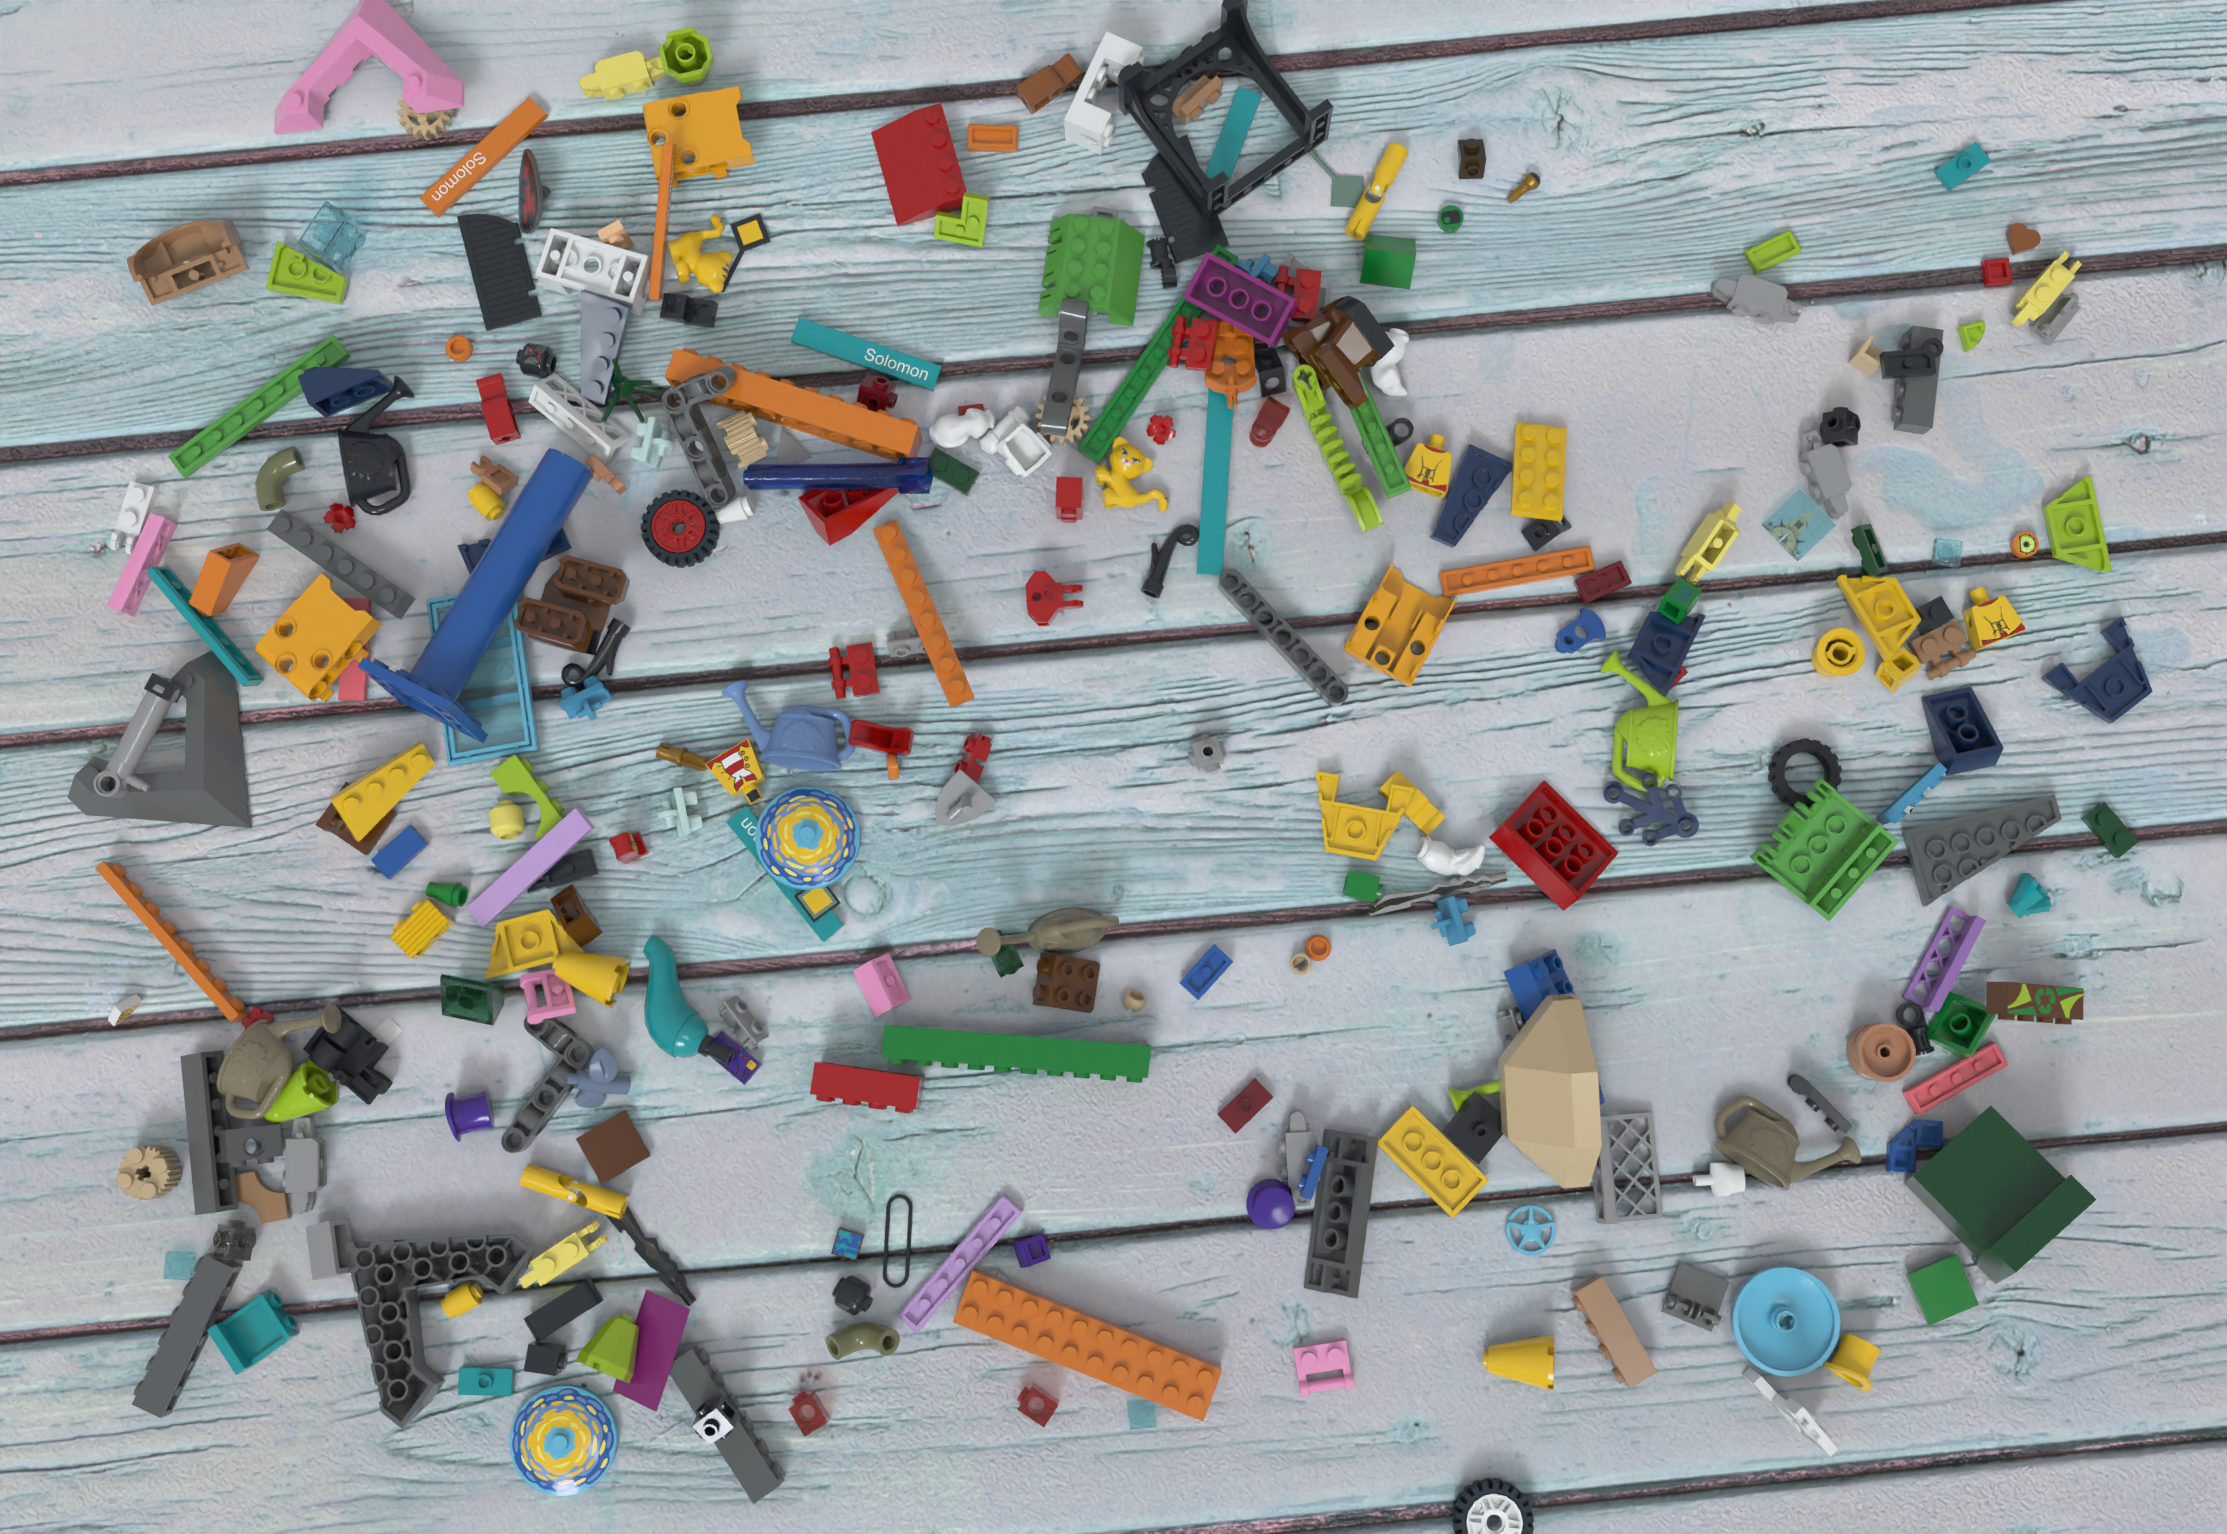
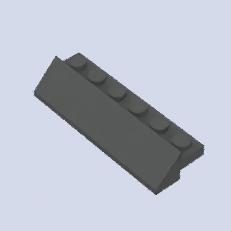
M1324 1129L1322 1146L1328 1148L1329 1151L1320 1174V1180L1317 1183L1304 1288L1358 1298L1379 1137Z

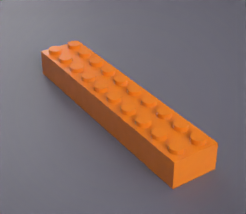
M684 348L683 351L674 349L665 374V378L671 387L698 374L707 373L722 366H728L735 371L737 383L724 394L716 396L712 400L707 399L705 400L706 402L738 412L744 410L745 413L751 412L753 417L914 467L923 441L920 428L914 420L904 417L899 420L883 410L874 412L868 410L866 405L858 402H853L852 405L843 402L841 397L829 394L828 397L820 395L818 390L811 387L801 389L795 387L793 382L786 379H780L779 382L770 379L771 376L764 372L756 371V374L746 371L747 369L739 364L732 363L729 366L723 364V361L714 356L704 358L698 356L696 351ZM718 375V381L726 386L725 378Z
M976 1268L971 1273L953 1320L956 1324L1201 1421H1204L1222 1372L1221 1365Z

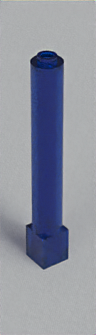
M899 457L898 463L749 464L747 470L743 472V482L748 486L749 490L898 489L899 494H930L933 481L929 457Z

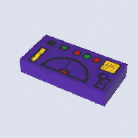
M721 1031L716 1037V1042L735 1050V1055L728 1066L719 1060H714L741 1083L746 1085L762 1066V1063Z

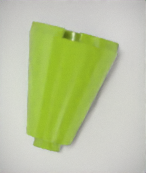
M311 1060L303 1062L291 1074L290 1079L287 1080L272 1107L263 1118L272 1124H279L331 1108L339 1101L338 1085L336 1081L331 1082L327 1075L330 1072L319 1068Z

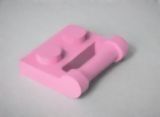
M554 969L527 973L520 977V986L524 989L528 1012L526 1013L528 1023L538 1024L543 1019L576 1013L571 985L557 977ZM537 984H542L547 1006H538L535 992Z
M1345 1339L1293 1347L1301 1397L1309 1396V1393L1343 1387L1346 1390L1354 1388ZM1342 1369V1377L1307 1382L1306 1379L1307 1374Z

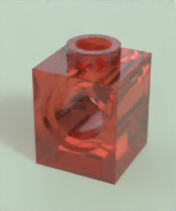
M1035 1383L1030 1388L1025 1386L1016 1399L1020 1402L1017 1410L1043 1428L1059 1406L1058 1399ZM1031 1398H1041L1044 1406L1040 1410L1032 1409L1029 1406Z
M806 1390L792 1399L794 1404L788 1408L804 1437L828 1423L831 1419L815 1390L807 1394ZM802 1406H812L815 1410L814 1417H805L802 1413Z

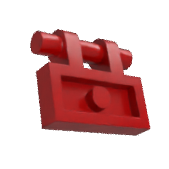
M1279 266L1278 275L1275 276L1274 281L1276 289L1286 294V287L1294 288L1293 298L1300 302L1291 320L1309 322L1317 314L1322 271L1297 268L1294 278L1288 276V266Z
M1177 316L1176 324L1172 326L1171 334L1173 335L1172 347H1169L1168 357L1170 358L1168 366L1178 368L1179 360H1186L1185 368L1187 370L1212 372L1220 322L1216 319L1193 318L1192 328L1185 327L1187 318ZM1183 338H1190L1188 350L1182 349Z
M872 642L846 646L848 656L840 657L839 647L829 648L830 658L828 659V665L832 668L833 675L831 686L832 690H835L837 700L846 698L845 689L848 688L853 689L854 697L880 694ZM849 665L851 679H843L842 666Z

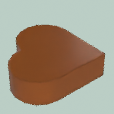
M2015 223L2006 231V238L2012 256L2033 250L2039 245L2041 240L2036 230L2027 229L2022 223Z

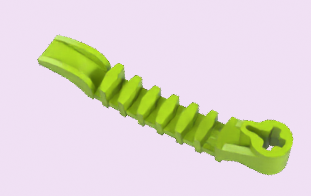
M1309 365L1298 366L1293 372L1292 388L1299 400L1304 419L1306 418L1309 424L1308 428L1315 437V443H1318L1321 450L1320 453L1327 462L1326 466L1330 469L1333 480L1339 487V493L1343 495L1344 502L1353 513L1362 534L1383 525L1384 521L1367 486L1362 487V476L1360 473H1355L1356 466L1354 463H1350V454L1344 450V442L1337 436L1338 429L1331 423L1332 416L1330 413L1327 414L1325 410L1326 402L1315 370Z

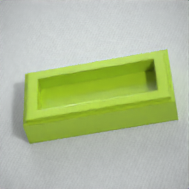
M1788 230L1746 250L1744 255L1754 274L1757 275L1799 255L1802 250L1792 231Z

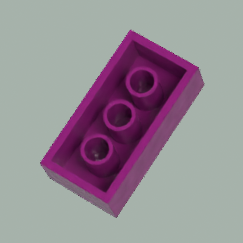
M1206 252L1182 297L1186 301L1273 348H1276L1300 304L1293 297L1209 252Z

